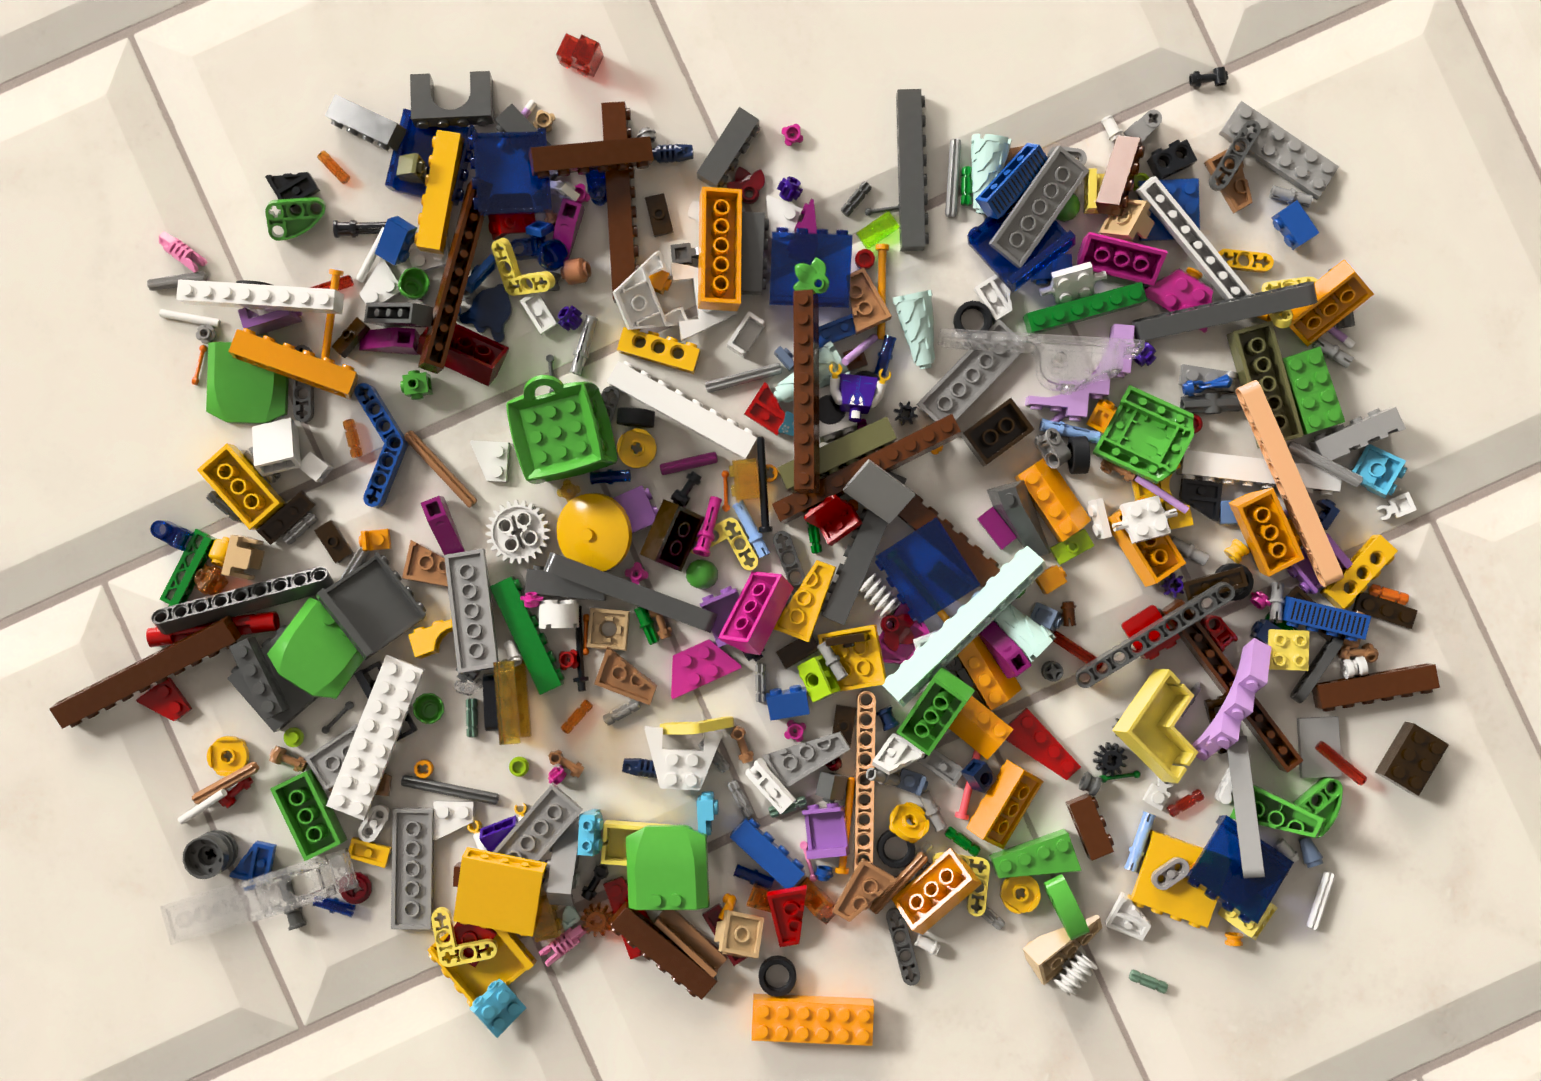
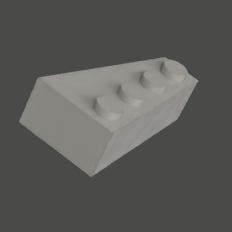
M1396 407L1380 411L1378 408L1368 412V417L1364 419L1360 416L1350 420V425L1346 427L1342 424L1332 428L1333 432L1328 435L1324 432L1314 436L1315 440L1310 442L1309 446L1313 452L1329 460H1334L1350 453L1351 450L1369 445V442L1381 440L1388 437L1390 433L1400 432L1406 428Z
M579 816L575 818L549 848V851L552 852V857L547 861L546 870L549 872V877L544 881V891L547 893L550 905L574 906L572 889H576L575 869L578 868L579 855H577Z

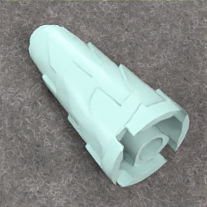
M974 134L971 139L973 209L976 210L977 214L986 215L975 199L1004 169L1012 140L1005 136L985 134L984 139L980 138L981 134Z
M932 290L892 298L905 338L911 350L913 362L920 369L932 367L931 363H934L935 360Z
M831 341L819 349V388L830 385V377L832 376V373L829 371L830 364H833V372L838 370V364L842 366L841 374L851 375L849 369L842 364V358ZM793 372L775 387L776 391L774 394L779 402L789 403L794 400Z
M1009 604L993 620L1021 648L1030 663L1056 638L1043 625L1040 626L1027 615L1025 616L1012 604Z

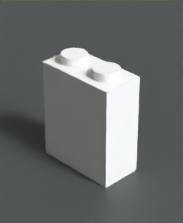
M291 418L252 427L254 467L261 476L301 467L299 431Z

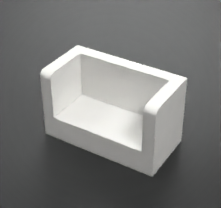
M748 311L728 341L727 348L744 358L765 327V321Z

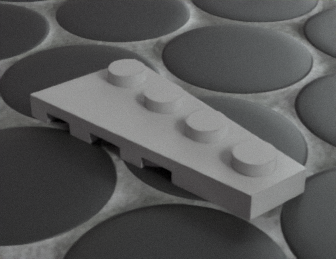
M840 731L765 754L763 758L772 773L785 788H788L844 754L851 747Z

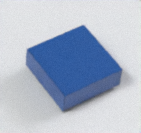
M537 220L525 227L528 235L542 238L554 231L552 223Z

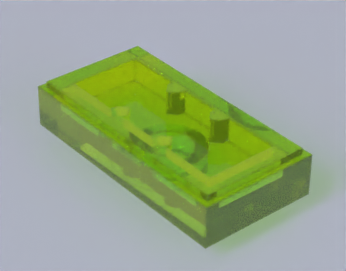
M887 211L858 231L856 235L864 247L870 249L898 230L900 226L891 213Z

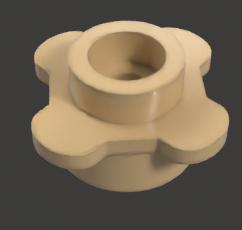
M539 110L533 126L536 129L540 128L545 130V132H551L552 123L556 119L555 115Z

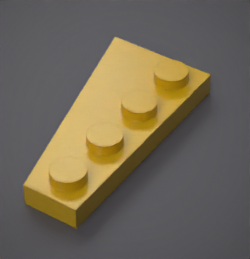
M816 560L803 583L781 613L774 630L810 642L836 570L835 566Z

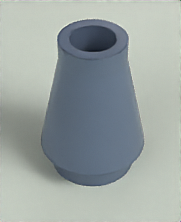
M1311 837L1300 839L1299 843L1304 864L1308 868L1322 864L1323 856L1313 843Z

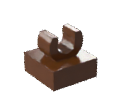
M854 349L843 352V357L848 355ZM864 352L847 365L850 372L868 365Z

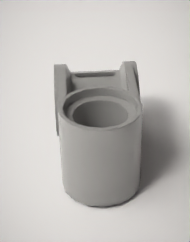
M1155 109L1149 110L1123 134L1129 137H1140L1141 142H1143L1162 122L1161 113ZM1152 118L1154 121L1149 123L1148 120Z
M1050 428L1045 434L1035 437V446L1050 468L1056 469L1071 458L1070 449L1066 446L1056 429Z

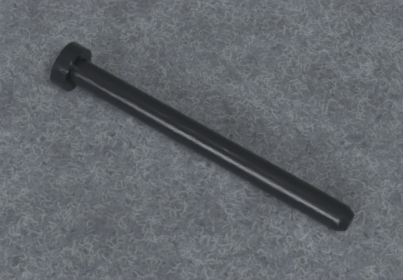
M757 437L761 509L759 532H772L773 528L769 526L764 437Z

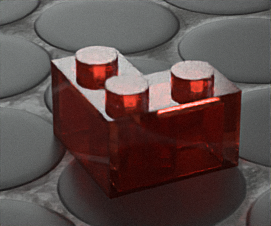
M566 33L556 53L558 61L562 66L575 68L579 74L588 77V75L595 76L604 57L600 43L582 34L578 39Z

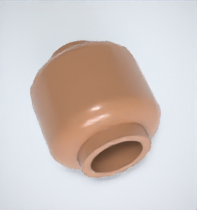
M583 258L565 260L563 267L560 269L561 277L569 285L586 283L591 276L590 264Z

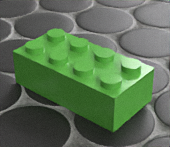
M1319 346L1282 358L1303 435L1344 423L1345 419L1321 347Z
M941 667L896 733L929 756L975 690Z
M312 769L270 788L304 861L348 840L333 808L326 806L328 802L327 795Z

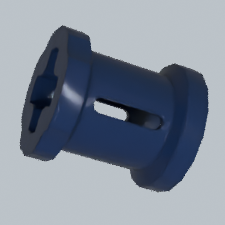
M891 705L876 712V715L880 717L883 723L884 731L900 724L893 715Z

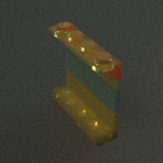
M506 658L493 662L499 745L521 743L520 737L532 736L526 664L522 659V663L519 666H515L514 661H507Z

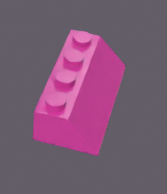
M1089 232L1082 240L1077 254V265L1091 262L1094 272L1106 271V274L1154 286L1168 251Z
M752 571L718 638L745 653L761 655L794 587L782 574Z

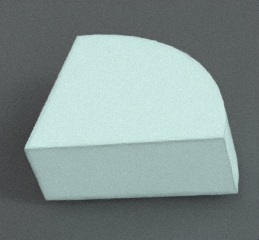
M566 906L563 911L562 924L566 931L582 919V916L574 906Z

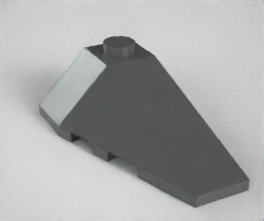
M1024 479L988 489L987 492L994 509L1012 530L1024 548L1028 546L1038 556L1050 554V548Z

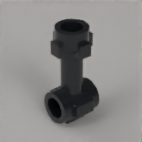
M1217 67L1213 69L1211 74L1201 75L1199 71H1194L1193 74L1189 75V84L1195 87H1200L1201 83L1213 81L1215 86H1223L1227 84L1228 72L1225 71V67Z
M694 471L687 474L686 478L689 480L681 491L677 489L672 494L671 500H673V503L682 507H686L689 503L690 497L687 495L695 484L699 486L702 478Z
M605 864L596 865L593 870L594 877L588 887H583L581 896L586 900L591 901L592 898H595L597 895L595 889L601 879L607 878L609 872Z

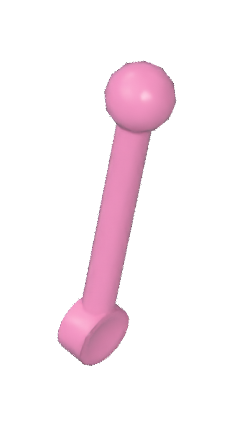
M802 841L800 848L803 849L810 871V880L815 882L817 876L814 875L811 861L807 859L806 855L808 843Z

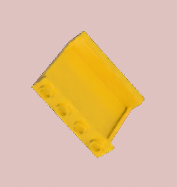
M1151 829L1148 836L1151 838L1134 890L1132 895L1128 894L1127 897L1137 907L1144 908L1145 905L1151 907V911L1162 915L1165 912L1170 914V918L1181 922L1184 919L1189 921L1188 924L1193 927L1200 928L1204 926L1208 928L1231 859L1222 854ZM1174 857L1183 858L1188 862L1189 867L1193 863L1201 861L1207 864L1211 871L1209 878L1200 881L1194 878L1189 870L1186 877L1166 890L1157 889L1151 882L1153 871ZM1176 864L1174 869L1179 870L1180 864ZM1202 866V868H1196V870L1198 871V873L1196 874L1197 876H1199V874L1204 875V866ZM1160 875L1158 881H1163L1164 876Z
M467 847L461 860L453 921L464 925L470 924L485 929L491 928L501 932H511L521 936L533 937L537 927L538 906L547 863Z
M494 929L497 935L493 940L498 944V951L493 958L479 961L476 967L468 963L452 967L443 966L438 958L436 942L427 951L431 960L441 966V971L445 977L451 978L455 983V989L460 994L463 993L465 995L467 1003L471 1007L473 1001L477 997L482 996L492 982L501 979L508 986L526 970L535 965L537 960L515 933L501 932ZM449 933L444 934L440 940L444 942ZM489 946L487 949L488 953H491L494 948ZM447 952L444 958H448V961H451L455 955H450Z

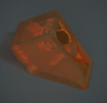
M806 877L798 885H807L804 905L816 918L827 924L836 915L832 912L835 903L814 882Z

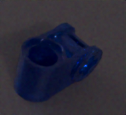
M598 170L590 171L589 174H585L588 193L595 205H604L607 202L605 173H598Z
M531 236L515 239L510 242L513 251L517 246L524 247L522 253H514L516 260L522 261L548 257L549 253L545 247L546 236L542 238Z
M166 520L155 521L150 527V532L154 537L181 551H185V545L189 537L194 534L192 531ZM162 524H164L166 527V531L164 534H161L160 532V526Z

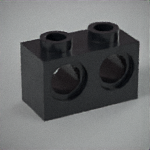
M1187 139L1182 142L1176 140L1168 145L1169 148L1165 150L1159 148L1151 153L1147 163L1154 177L1156 176L1158 180H1163L1192 166L1197 161ZM1176 151H1180L1184 158H1179L1176 155ZM1158 160H1163L1166 163V167L1160 166Z

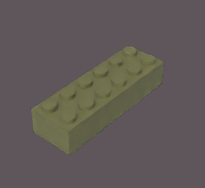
M1272 321L1227 334L1240 386L1257 380L1263 389L1284 440L1288 441L1303 437L1302 427Z
M886 416L820 447V480L822 475L827 473L829 476L840 470L839 467L843 465L848 466L858 461V458L862 456L864 458L876 452L875 450L894 443L897 437L888 417ZM794 460L777 467V471L786 490H791L794 493L796 491L794 490Z

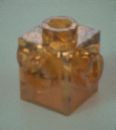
M207 564L196 572L193 579L198 586L197 589L205 595L221 593L229 582L221 574L222 569L215 565L211 567Z

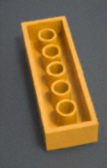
M702 187L699 197L698 309L738 311L741 305L742 189Z
M244 328L243 331L236 330L228 351L233 358L351 400L358 381L357 372L354 371L355 368L343 364L341 367L336 365L334 360L327 357L319 359L313 352L303 350V352L297 351L295 346L288 343L278 344L274 338L266 335L263 338L255 335L256 332Z
M753 993L751 1041L872 1046L873 999L800 995L774 997L768 994Z

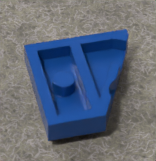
M257 840L230 873L229 877L264 885L269 884L277 845Z

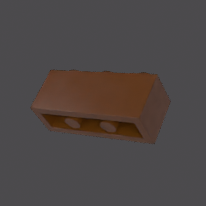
M1086 793L1066 801V806L1087 857L1093 861L1114 852L1112 848L1114 842L1111 835L1107 834L1104 829L1107 825L1103 816L1098 814L1097 808H1099L1096 798Z

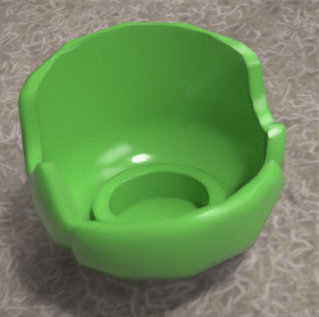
M1074 193L1056 217L1057 220L1066 222L1074 219L1078 214L1080 201Z
M415 267L406 269L398 282L399 291L405 298L410 300L423 298L430 287L428 274L422 269Z
M697 559L689 564L686 570V579L695 588L708 589L715 585L718 579V570L712 562Z
M423 693L416 698L413 704L414 716L424 724H433L440 720L444 714V704L437 695Z

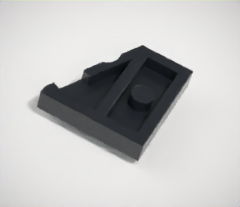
M309 172L265 176L278 199L309 198L320 191Z
M1181 479L1179 499L1212 521H1219L1223 483Z

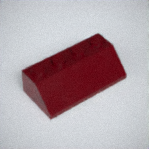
M456 323L444 367L489 387L498 375L509 347ZM429 327L420 335L417 354L419 355L422 354Z

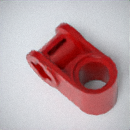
M1208 614L1201 619L1200 624L1221 652H1224L1225 647L1230 643L1238 640L1235 633L1226 625L1221 617ZM1214 619L1215 626L1210 629L1209 621Z

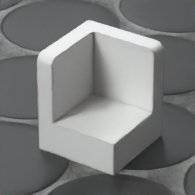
M309 452L301 461V467L299 468L316 482L322 483L334 467L328 462L322 461L314 453Z

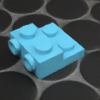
M1369 444L1352 471L1363 477L1361 486L1386 499L1387 495L1392 496L1398 485L1394 483L1397 478H1403L1407 470L1404 467L1406 460Z
M713 791L702 792V795H698L697 798L698 832L706 834L707 838L712 832L711 820H714L715 815H718L719 812L718 799L714 800Z
M591 809L579 814L577 855L594 856L600 853L603 845L600 835L603 829L601 809Z
M498 979L488 986L487 991L482 996L477 997L473 1001L469 1009L498 1038L526 1007L501 979Z

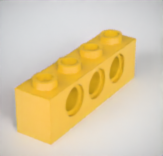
M623 327L617 347L619 353L691 374L695 373L701 352L697 348L698 345L686 342V344L678 343V339L667 336V339L659 337L660 334L648 331L647 334L640 332L641 329L628 330L626 327ZM644 339L646 344L644 347L638 348L635 346L636 341ZM656 345H664L665 350L662 353H656L654 351ZM676 350H682L684 355L682 358L676 359L673 357V353Z
M1372 535L1350 559L1353 565L1348 569H1342L1344 578L1324 587L1320 594L1335 608H1349L1355 602L1354 598L1368 588L1367 584L1381 574V569L1394 560V555L1398 550L1382 535ZM1372 554L1376 556V562L1374 564L1371 562ZM1359 568L1363 571L1361 578L1357 575ZM1345 583L1349 584V591L1347 593L1344 591Z

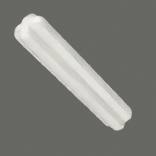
M1327 871L1323 873L1306 924L1311 929L1318 930L1336 877L1333 873Z

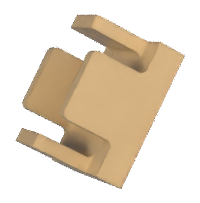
M1129 199L1128 207L1124 208L1122 216L1108 215L1099 233L1133 242L1132 240L1136 233L1142 239H1146L1154 225V221L1149 217L1151 214L1149 211L1151 204L1145 200Z
M230 535L221 574L254 580L255 576L244 573V569L260 570L265 552L251 548L250 544L263 545L264 541L247 536Z
M725 910L723 921H718L716 925L714 942L719 943L718 952L734 957L758 959L764 917Z

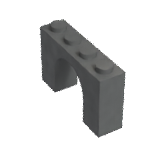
M490 71L470 72V96L463 106L452 110L443 109L434 103V82L430 73L410 74L411 120L415 128L468 127L469 125L488 126L489 124H494L493 79Z

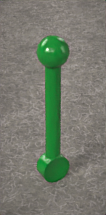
M1136 770L1128 774L1114 776L1102 774L1099 777L1102 778V783H1105L1107 780L1139 778L1141 773Z

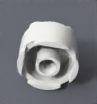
M542 600L541 604H539L540 629L579 628V603H577V600H560V604H557V600Z

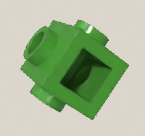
M420 370L408 371V375H402L403 381H400L401 391L406 396L411 397V400L423 399V395L433 394L431 376L427 372L420 373Z

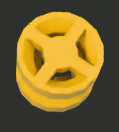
M1234 539L1232 545L1226 548L1224 553L1232 561L1239 564L1242 561V557L1248 555L1250 550L1242 542Z

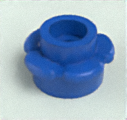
M819 865L814 875L818 876L817 879L820 881H829V878L834 876L832 873L833 868Z

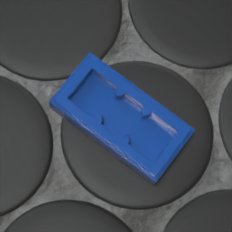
M492 254L480 266L476 265L468 277L465 290L470 294L495 270L496 261Z

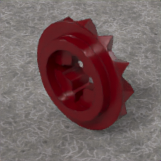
M361 872L347 874L340 883L341 896L351 904L363 903L372 892V882H370L367 875ZM358 881L359 887H361L362 890H358L355 894V889L352 888L351 885H355Z

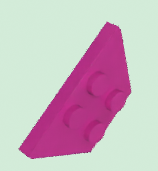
M1180 268L1170 273V275L1159 279L1154 286L1151 285L1144 288L1147 298L1170 312L1212 302L1213 289ZM1206 327V328H1201V329H1199V330H1201L1202 332L1206 333V332H1207V327Z
M905 595L893 615L897 617L901 614H907L915 619V623L910 627L914 639L929 634L930 631L910 597ZM890 621L887 623L888 628L893 627V623ZM882 631L879 635L883 662L902 664L914 655L916 650L914 643L909 645L899 643L897 651L893 652L884 643V632Z
M710 639L673 655L671 698H677L742 668V666L725 651L718 648Z

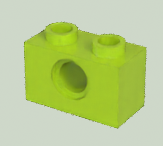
M822 655L813 657L797 666L799 676L803 680L807 694L813 703L841 691L832 670L826 666V661Z

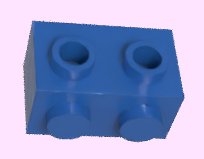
M1298 200L1271 217L1274 227L1282 233L1284 242L1292 250L1319 234V231Z
M399 216L387 219L375 254L394 266L405 262L410 254L408 252L410 246L414 243L417 227Z
M794 685L790 686L788 690L775 688L770 690V693H766L770 721L810 714L806 687Z

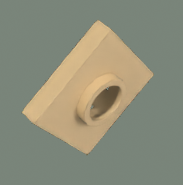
M590 608L587 647L600 649L610 647L612 650L627 651L630 611ZM613 622L616 626V633L612 636H606L602 632L604 623Z

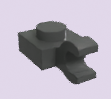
M690 243L671 245L672 263L693 264L692 258L699 259V247L691 248Z
M957 656L954 658L955 665L950 666L948 663L945 666L949 670H955L956 677L970 687L975 685L962 667Z

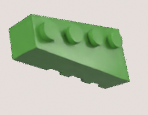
M1253 784L1258 825L1314 838L1318 837L1326 820L1325 818ZM1234 807L1229 818L1236 820Z
M1065 829L989 855L998 878L1082 871L1069 833Z

